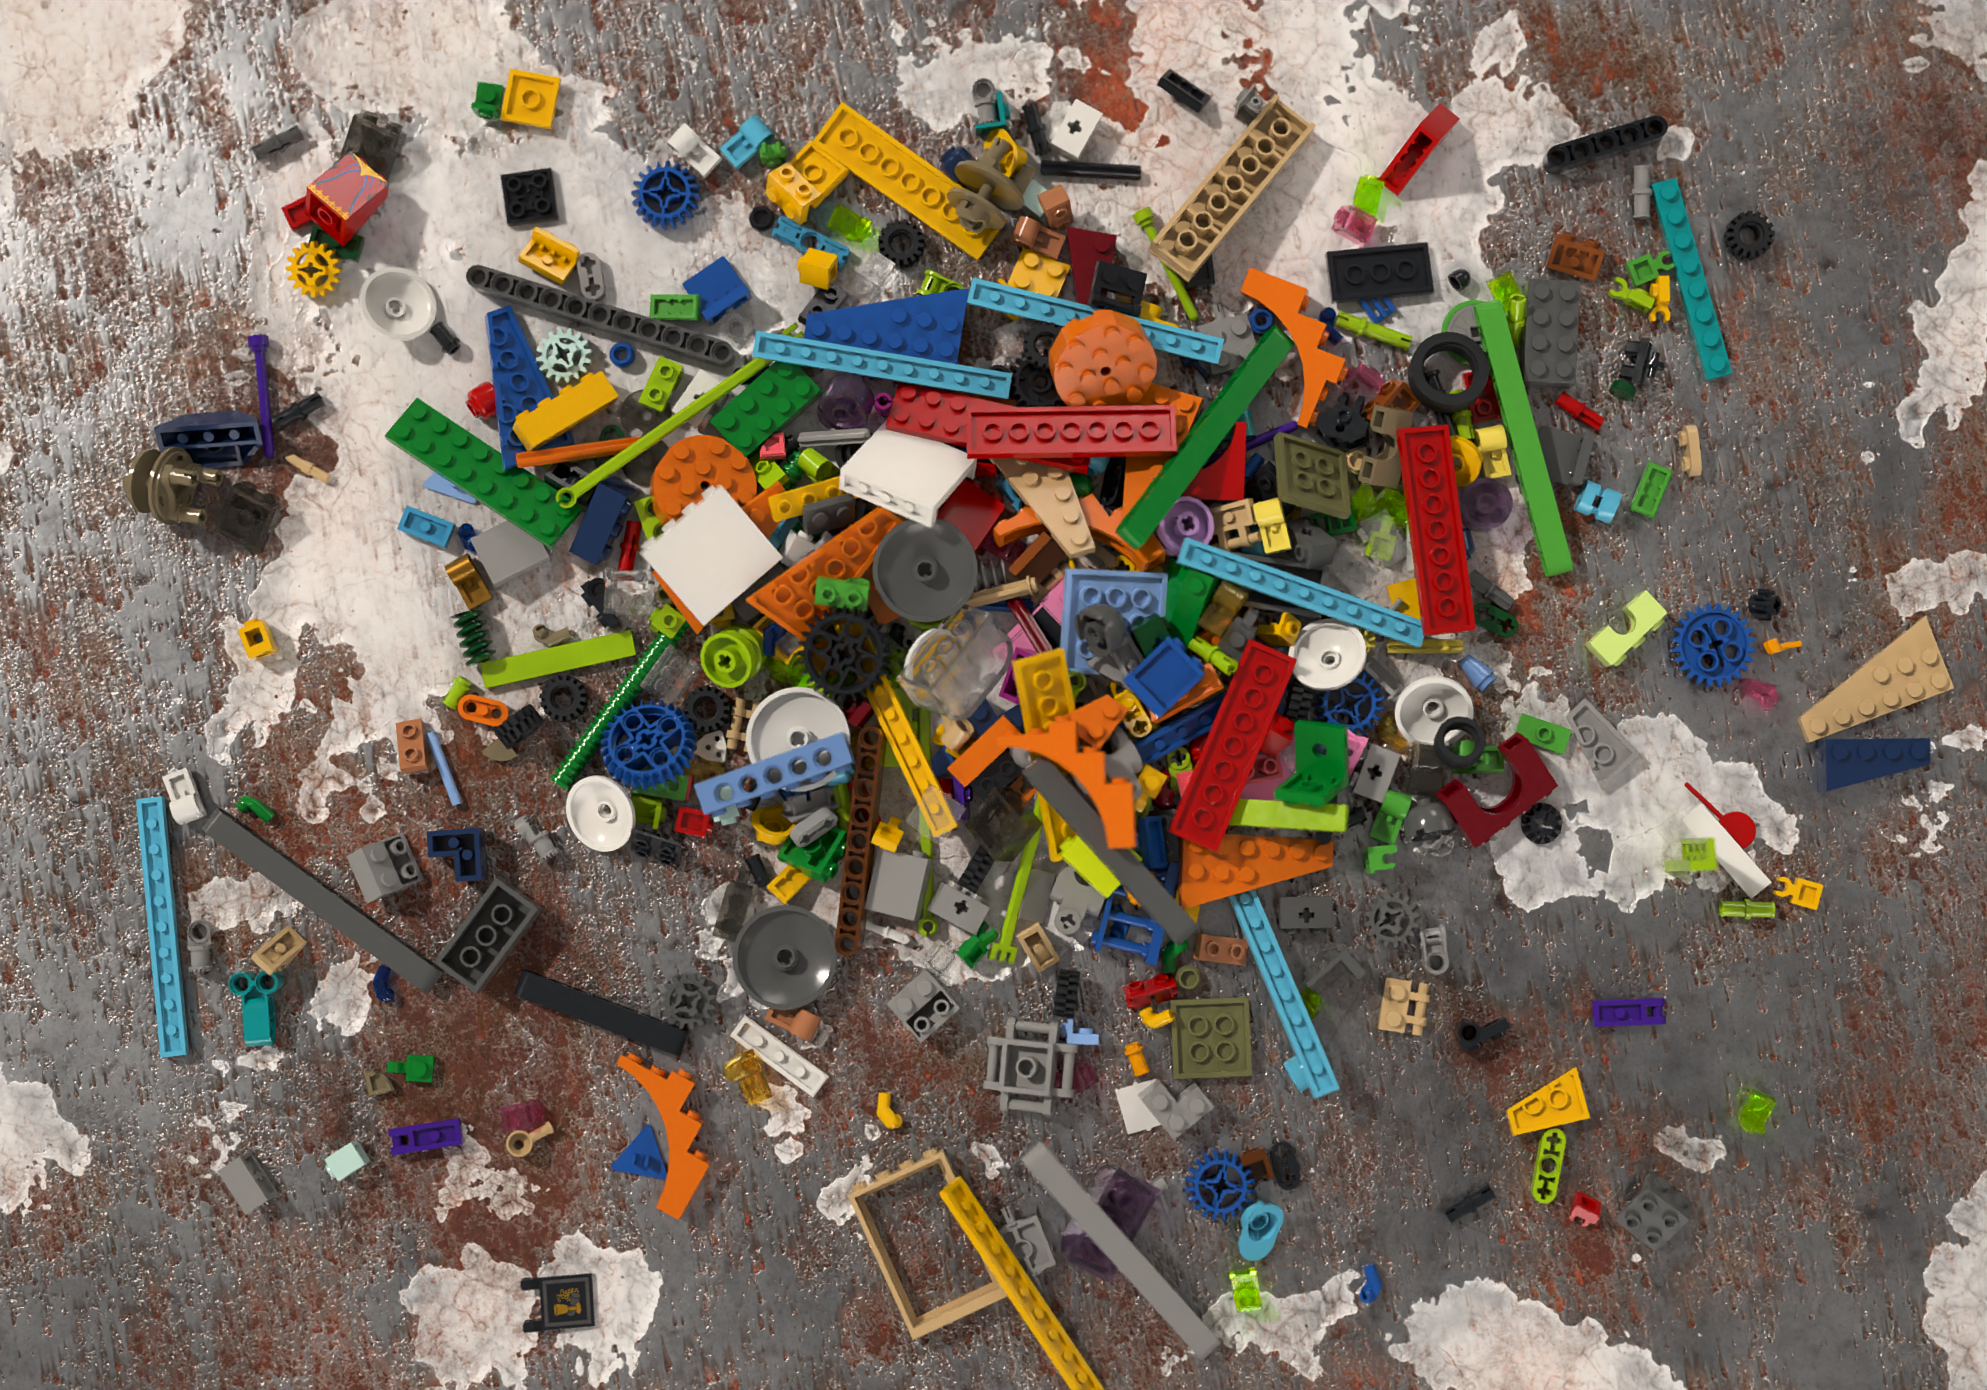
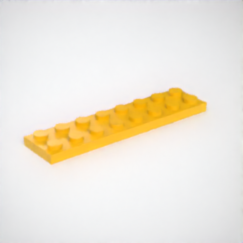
M843 102L840 103L812 142V144L848 168L851 173L976 262L980 260L1002 230V228L991 229L985 227L981 233H975L962 227L959 216L956 215V209L947 199V193L951 188H964L954 183L941 171Z
M1058 648L1012 661L1026 734H1029V729L1045 728V733H1049L1048 722H1055V717L1065 716L1075 711L1064 649ZM1029 751L1031 762H1033L1040 754ZM1046 757L1068 781L1065 775L1070 771L1058 762ZM1037 791L1050 860L1057 862L1063 860L1058 855L1062 851L1059 848L1060 845L1069 836L1074 838L1076 833Z

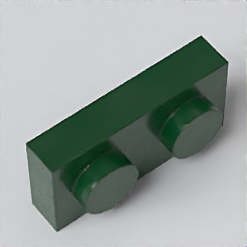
M314 223L308 244L310 246L311 241H317L318 246L326 243L328 244L327 251L336 250L333 256L358 263L365 238L354 234L351 240L342 247Z

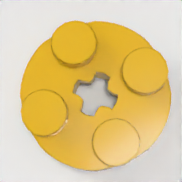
M1451 435L1453 458H1459L1462 467L1457 465L1454 468L1457 487H1466L1473 483L1482 468L1483 455L1470 440L1458 435Z

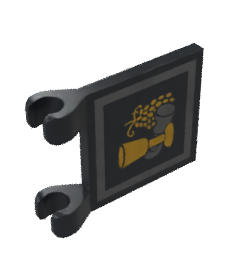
M592 1273L526 1277L521 1280L520 1288L523 1291L540 1288L541 1319L525 1320L523 1323V1331L525 1333L595 1326Z

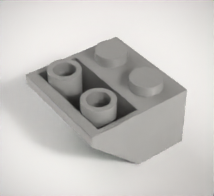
M404 833L361 847L347 856L367 904L390 896L424 880Z
M927 968L886 1003L920 1043L960 1009L946 989Z

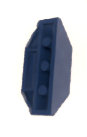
M238 410L186 414L154 428L160 453L170 447L183 448L189 453L193 463L201 464L203 468L245 465L263 444L259 420Z

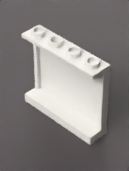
M886 420L841 468L839 489L931 528L936 522L937 509L965 477L975 478L977 459H967L966 452L939 441L886 430Z
M711 485L701 494L703 496L702 500L697 504L691 502L681 511L683 516L676 522L672 519L661 528L663 533L656 539L652 536L641 545L643 550L640 552L703 626L783 558L721 485L717 487Z

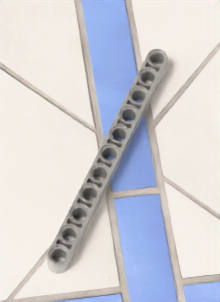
M1040 1141L1020 1159L1202 1361L1221 1344L1218 1338Z

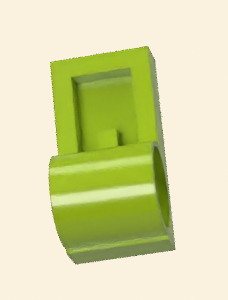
M659 356L638 400L639 404L663 414L673 391L678 388L684 373L683 365Z

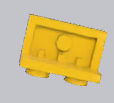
M787 162L768 173L765 191L770 201L775 202L784 211L786 216L793 219L799 226L805 223L808 217L809 206L820 199V192Z
M535 227L532 230V239L518 256V262L563 286L577 267L580 250L573 244L553 236L549 231Z

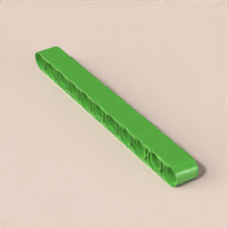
M1500 299L1474 305L1475 321L1483 350L1488 360L1491 380L1543 571L1547 578L1573 571L1572 559L1502 302Z

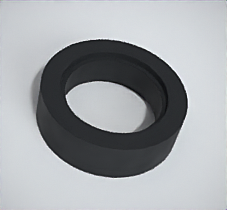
M1441 332L1425 339L1417 347L1408 368V383L1416 399L1427 408L1441 413H1455L1470 407L1481 395L1489 376V364L1482 348L1468 336L1455 332ZM1450 351L1457 353L1469 363L1473 374L1472 383L1466 390L1460 393H1441L1435 390L1426 380L1424 375L1425 361L1437 352Z

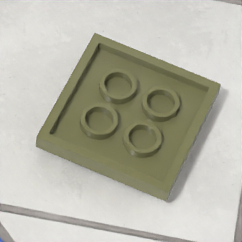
M1278 432L1274 436L1278 500L1346 520L1351 515L1345 451Z
M1249 997L1170 1000V1009L1175 1015V1021L1171 1022L1174 1079L1252 1076Z

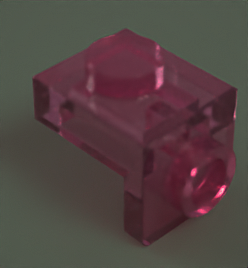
M1361 362L1357 367L1352 365L1349 368L1345 378L1346 381L1342 386L1346 389L1356 378L1373 393H1376L1385 381L1381 379L1383 376L1378 370L1373 367L1368 368Z

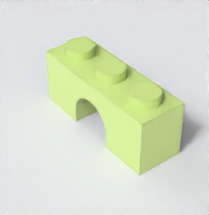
M1647 590L1640 592L1622 609L1630 619L1631 624L1626 635L1616 633L1608 625L1603 627L1585 644L1605 667L1612 664L1618 666L1627 658L1625 652L1629 648L1633 647L1636 649L1646 640L1643 636L1650 629L1655 631L1665 622L1662 617L1668 612Z

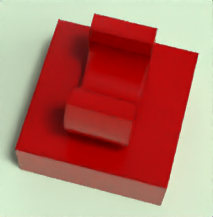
M1577 1191L1572 1199L1569 1219L1573 1221L1576 1216L1583 1218V1227H1586L1589 1222L1595 1225L1600 1218L1601 1202Z

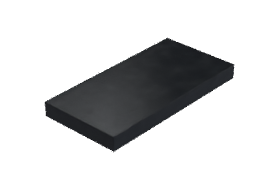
M1428 242L1328 251L1325 254L1331 304L1386 297L1427 295L1434 292Z

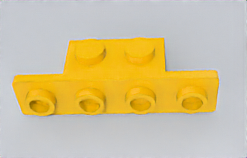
M840 476L768 497L773 521L779 522L799 515L803 516V505L848 494V492L839 489Z

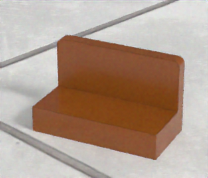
M1043 531L1008 570L1019 580H1024L1029 575L1031 578L1036 577L1039 585L1065 558L1066 553Z

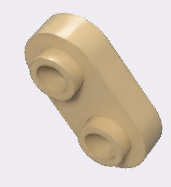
M1685 425L1682 431L1678 433V442L1680 447L1683 446L1684 457L1681 458V468L1683 472L1687 473L1688 477L1700 476L1702 461L1698 429L1696 425Z

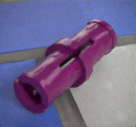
M879 393L875 398L874 408L881 417L887 418L893 399L887 393Z

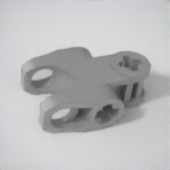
M1118 726L1108 739L1112 752L1106 755L1107 783H1111V778L1127 777V782H1134L1136 801L1139 799L1142 789L1135 774L1142 771L1143 765L1135 745L1129 740L1122 728ZM1080 741L1079 753L1083 752V747L1089 746Z
M1068 864L1065 865L1057 876L1049 899L1061 903L1054 923L1059 932L1067 935L1073 934L1079 929L1085 913L1097 918L1105 900L1091 885L1085 886L1080 884L1075 878V870ZM1070 914L1072 915L1071 920L1075 924L1065 929L1063 928L1064 923L1060 920L1061 917H1067Z

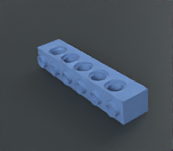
M841 732L694 784L704 815L712 814L714 818L728 813L726 809L728 807L736 805L737 809L751 805V799L761 796V799L765 800L777 795L776 790L784 787L786 791L801 787V781L810 779L811 783L822 780L826 778L825 773L835 770V773L838 774L850 770L849 764L855 763V759L846 733ZM823 751H828L832 757L830 764L827 766H823L819 762V755ZM798 760L805 761L807 769L802 775L797 774L794 770V765ZM775 768L779 769L782 773L781 781L776 784L769 777L770 772ZM750 777L755 778L757 781V788L753 792H749L745 788V782ZM725 786H729L733 792L731 799L728 801L723 800L720 794L721 789Z

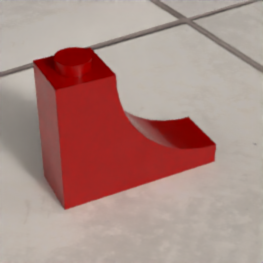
M1439 103L1418 125L1378 181L1398 196L1424 162L1447 137L1460 118Z
M1236 422L1234 424L1231 440L1223 454L1212 464L1199 470L1180 497L1189 496L1203 500H1244L1246 422Z

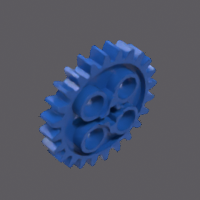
M1710 603L1704 604L1703 610L1700 606L1694 607L1695 615L1690 611L1686 612L1687 620L1681 618L1677 621L1681 628L1672 629L1678 636L1670 639V642L1676 644V648L1671 649L1670 652L1678 654L1673 663H1682L1678 671L1687 670L1686 679L1696 676L1695 684H1700L1704 679L1705 687H1710L1713 681L1716 687L1722 686V679L1727 685L1731 684V676L1735 679H1740L1741 675L1738 670L1743 672L1749 670L1744 663L1753 662L1754 659L1748 656V654L1756 651L1755 648L1749 646V643L1756 641V638L1748 637L1753 628L1745 629L1744 627L1748 619L1739 621V611L1731 615V606H1727L1721 611L1720 603L1715 604L1713 610ZM1716 622L1724 625L1725 631L1723 635L1716 633L1714 628ZM1703 624L1707 625V631L1703 629ZM1693 631L1701 636L1699 645H1695L1691 641ZM1716 641L1717 646L1714 649H1710L1708 645ZM1727 646L1733 647L1735 651L1733 659H1729L1725 655V648ZM1703 655L1708 656L1711 660L1709 669L1704 668L1701 664ZM1719 659L1723 663L1722 667L1719 665Z

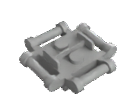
M1009 1017L1006 1026V1037L987 1036L989 1052L986 1080H983V1088L1001 1091V1111L1009 1112L1012 1109L1043 1113L1044 1116L1052 1117L1054 1113V1096L1074 1098L1072 1083L1075 1053H1078V1045L1058 1043L1061 1032L1060 1022L1052 1021L1051 1024L1018 1021V1018ZM1016 1032L1049 1034V1040L1044 1042L1016 1039ZM1000 1045L1002 1046L999 1081H996ZM1058 1052H1065L1062 1088H1055ZM1011 1093L1044 1096L1043 1102L1011 1099Z

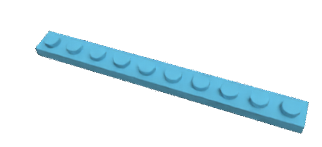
M974 277L967 299V304L1034 321L1053 322L1061 327H1064L1074 318L1079 321L1093 315L1092 311L1104 310ZM1129 316L1143 326L1154 350L1218 365L1224 343L1223 338Z
M756 331L752 354L753 358L1008 400L1012 378V373L762 331Z
M1187 537L1183 540L1176 562L1178 564L1416 648H1420L1424 636L1421 620L1202 542Z
M165 796L136 799L160 1058L189 1054Z
M1255 889L1228 896L1313 1098L1317 1099L1339 1090L1340 1088Z

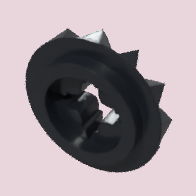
M1536 803L1521 817L1522 832L1531 842L1547 844L1554 841L1561 834L1563 821L1560 812L1550 804ZM1546 816V823L1552 828H1542L1537 833L1539 824L1532 818L1542 819Z

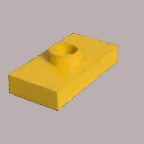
M788 865L766 888L783 905H786L812 878L803 875L800 869Z

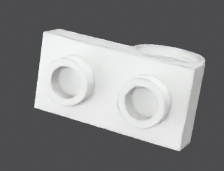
M684 123L666 142L667 146L704 178L722 160L717 153L707 146Z
M186 767L162 777L171 800L169 803L171 814L178 824L185 825L207 816L190 768Z

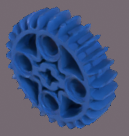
M651 699L649 705H645L643 700L640 701V706L638 707L631 703V709L626 711L622 708L621 716L614 714L615 723L607 722L610 730L603 731L605 739L600 740L602 746L600 750L605 767H607L609 774L614 776L618 783L622 781L626 788L631 784L636 791L642 785L643 790L646 792L648 786L652 785L654 790L657 791V785L661 783L667 788V781L671 779L676 783L675 776L677 774L684 776L682 768H691L689 760L695 759L693 751L697 750L695 743L697 737L694 727L688 716L683 714L680 708L675 709L672 703L666 706L664 701L661 700L658 705H655L653 699ZM647 720H657L651 725L647 722ZM639 725L637 728L631 729L633 726ZM670 729H675L670 733H666ZM626 735L628 740L618 745L621 737ZM680 744L677 753L673 756L670 750ZM631 757L630 760L623 762L624 759ZM663 761H667L664 765H658ZM647 765L651 769L649 771H639Z

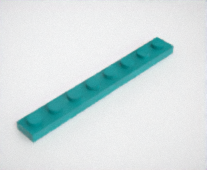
M1677 178L1653 183L1650 185L1652 198L1667 250L1670 253L1671 263L1675 265L1673 271L1704 379L1709 381L1732 374L1731 366Z

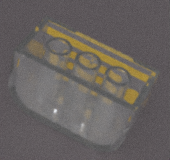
M964 604L957 612L942 621L896 680L917 707L954 721H963L976 711L1007 672L1013 657V645L994 614Z

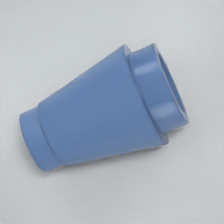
M1470 654L1465 656L1458 664L1475 689L1479 688L1482 692L1497 679L1493 674L1494 670Z

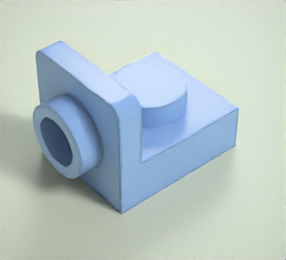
M1067 1017V1022H1062V1038H1067V1044L1098 1045L1099 1034L1093 1033V1028H1078L1077 1033H1072L1073 1018Z

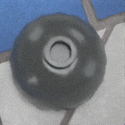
M1095 603L1084 608L1075 616L1077 635L1080 640L1085 638L1089 644L1086 647L1087 650L1095 656L1103 658L1121 646L1126 636L1124 617L1108 604Z
M1432 798L1417 801V806L1410 809L1404 819V833L1407 842L1409 840L1412 842L1433 840L1439 838V835L1446 831L1448 836L1458 830L1456 821L1446 806L1442 803H1433Z

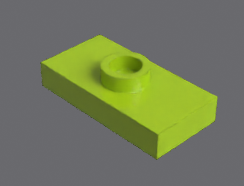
M760 451L749 459L756 480L764 490L777 481L783 486L790 480L774 460H760Z

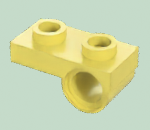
M1496 425L1475 430L1477 448L1483 455L1482 472L1484 481L1512 475L1506 451L1507 438L1504 427Z
M1278 498L1255 503L1253 505L1254 513L1260 528L1265 554L1270 555L1292 549L1282 502Z

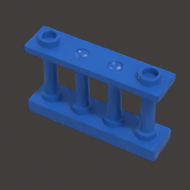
M1169 862L1168 868L1151 870L1155 873L1156 878H1159L1160 882H1164L1163 888L1171 896H1173L1180 864ZM1119 885L1106 899L1099 931L1094 930L1091 945L1095 946L1094 952L1099 953L1102 945L1141 954L1142 958H1146L1144 964L1156 966L1164 931L1151 917L1148 919L1110 909L1114 894L1127 897L1124 887ZM1112 920L1148 929L1147 932L1152 933L1150 942L1140 944L1104 935L1107 921Z

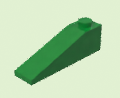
M1171 557L1166 569L1168 585L1165 618L1171 627V630L1168 631L1171 639L1173 640L1177 637L1186 646L1187 649L1184 652L1188 656L1190 653L1189 643L1193 638L1195 639L1219 578L1176 563L1177 559Z

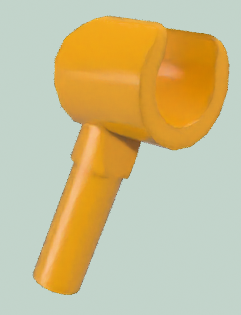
M1776 637L1764 642L1763 645L1766 652L1771 655L1782 650L1801 647L1802 642L1793 641L1780 644Z

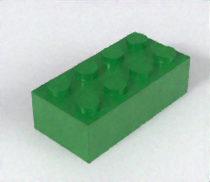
M776 361L717 413L710 422L729 444L741 451L744 457H747L749 460L761 450L762 445L773 434L786 429L823 394L821 389L799 365Z

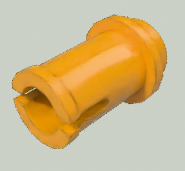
M1136 1041L1124 1046L1126 1050L1124 1055H1128L1134 1076L1148 1073L1150 1068L1142 1051L1143 1045Z

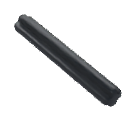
M1043 160L1041 161L1040 173L1047 176L1140 180L1141 166Z

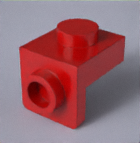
M680 806L674 831L705 838L706 833L711 834L714 819L709 818L710 814L704 815L703 810Z

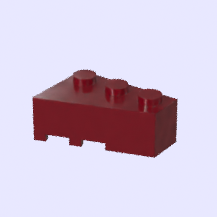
M1066 226L1076 303L1088 305L1096 261L1102 260L1113 263L1117 235ZM1101 289V296L1107 297V291ZM1098 305L1096 308L1104 309L1105 307Z

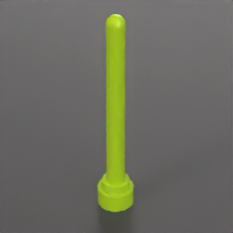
M1149 206L1134 213L1132 218L1136 225H1139L1141 229L1144 228L1152 243L1158 233L1153 225L1155 222L1153 220L1154 214ZM1161 262L1191 321L1198 320V312L1179 275Z

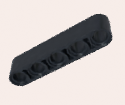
M1654 115L1555 145L1543 157L1542 166L1546 172L1558 174L1653 145L1665 135L1668 123L1662 116ZM1648 126H1655L1658 129L1659 134H1652L1649 131ZM1624 133L1632 134L1634 142H1628L1624 138ZM1599 141H1607L1610 145V149H1603L1600 146ZM1575 148H1582L1586 156H1578L1575 153ZM1550 156H1559L1561 164H1554Z

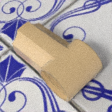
M952 699L944 701L939 707L945 728L941 740L950 750L959 751L973 734L974 727L965 719L960 701Z

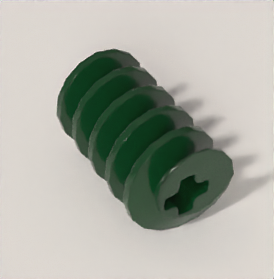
M470 610L451 616L453 619H459L453 624L454 628L462 629L456 633L457 638H465L459 645L460 648H468L462 653L464 658H471L465 663L466 666L489 661L490 656L496 653V650L487 649L493 641L484 640V637L490 631L481 630V627L487 623L486 620H478V617L484 613L482 610Z

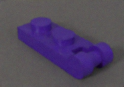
M1665 997L1591 1000L1593 1027L1666 1024V1016H1663ZM1652 1006L1653 1016L1646 1015V1007Z
M461 1118L388 1129L389 1137H392L393 1143L391 1155L464 1144ZM408 1134L409 1144L403 1145L402 1135Z

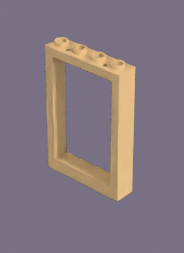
M934 1147L922 1153L924 1158L915 1162L913 1158L898 1164L900 1169L891 1173L889 1169L876 1174V1180L868 1184L865 1180L852 1185V1191L848 1193V1198L913 1340L1008 1296L983 1260L992 1280L991 1283L917 1317L863 1199L865 1196L939 1163L944 1177L949 1184L956 1178V1175L944 1148L938 1151Z

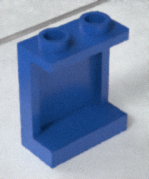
M1168 636L1144 661L1122 679L1158 719L1205 676V673L1202 671L1205 666L1195 656L1190 659L1184 651L1187 648L1177 637L1172 640Z

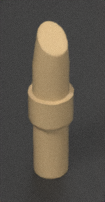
M294 454L285 457L288 462L301 469L305 474L311 475L325 484L329 482L331 475L319 469L310 461H305Z

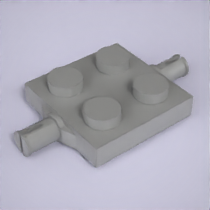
M1218 302L1211 305L1215 320L1197 327L1198 333L1224 339L1218 365L1207 363L1211 377L1221 374L1233 375L1256 345L1247 313L1233 317L1225 316L1222 303Z
M1011 1205L1006 1207L1010 1217L1004 1207L1001 1211L1006 1224L997 1231L1034 1286L1037 1288V1283L1039 1290L1042 1291L1044 1287L1039 1274L1044 1269L1056 1265V1261L1039 1218L1035 1214L1026 1219L1016 1220Z

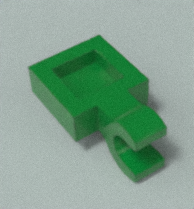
M985 921L982 922L977 931V936L973 934L968 940L964 941L956 953L970 969L988 952L986 947L998 937V932L994 928L985 934V931L990 927Z
M408 1054L407 1062H387V1072L406 1073L405 1081L432 1083L435 1056Z

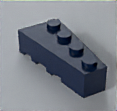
M1930 738L1823 739L1816 741L1818 792L1830 791L1931 764Z

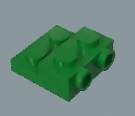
M833 827L805 847H798L789 835L777 858L783 863L800 869L803 875L826 883L828 878L836 876L839 868L837 863L841 856L845 857L847 832Z

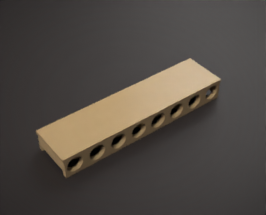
M1275 94L1154 238L1148 251L1185 281L1189 282L1310 137L1316 125L1305 121L1279 100V96Z

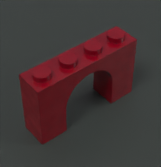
M1516 732L1497 747L1513 775L1512 788L1502 802L1491 807L1478 806L1466 786L1457 779H1454L1435 793L1440 803L1445 805L1454 817L1457 828L1464 839L1475 848L1487 843L1491 836L1499 830L1507 828L1511 821L1519 815L1527 813L1536 802L1548 797L1552 790L1558 787V784L1529 739L1519 732Z

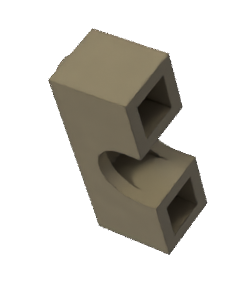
M1374 404L1369 430L1382 435L1383 447L1375 456L1363 455L1358 481L1370 485L1397 489L1402 474L1396 430L1412 428L1414 412Z

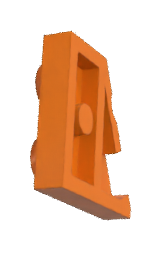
M1105 695L1065 716H1071V721H1078V739L1089 747H1099L1100 751L1127 715L1129 709L1109 695Z

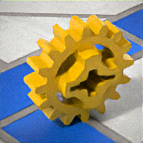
M311 241L310 246L307 242L301 243V249L298 247L292 249L295 256L287 257V260L292 262L291 266L285 267V270L292 272V275L287 277V279L295 280L296 283L293 288H302V295H308L310 292L312 298L318 297L319 293L321 296L328 295V290L334 291L337 289L333 284L334 282L342 281L337 276V273L343 272V268L337 267V263L342 260L341 258L335 259L333 257L336 252L335 249L327 251L328 244L322 243L320 246H318L317 241ZM306 255V260L300 264L301 259ZM313 266L317 269H322L323 271H319L316 273L315 271H311V269L306 268ZM326 275H329L326 282L321 285V283H323V278Z

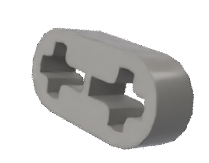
M591 252L583 253L577 260L581 291L585 298L601 301L606 294L601 262L595 254ZM587 259H591L593 263H596V265L592 266L593 274L589 275L586 267H583L587 263ZM590 280H594L595 285L600 288V290L596 291L595 296L587 292V290L591 289Z
M823 807L794 826L790 831V837L798 847H805L831 830L836 825L838 817L831 808Z

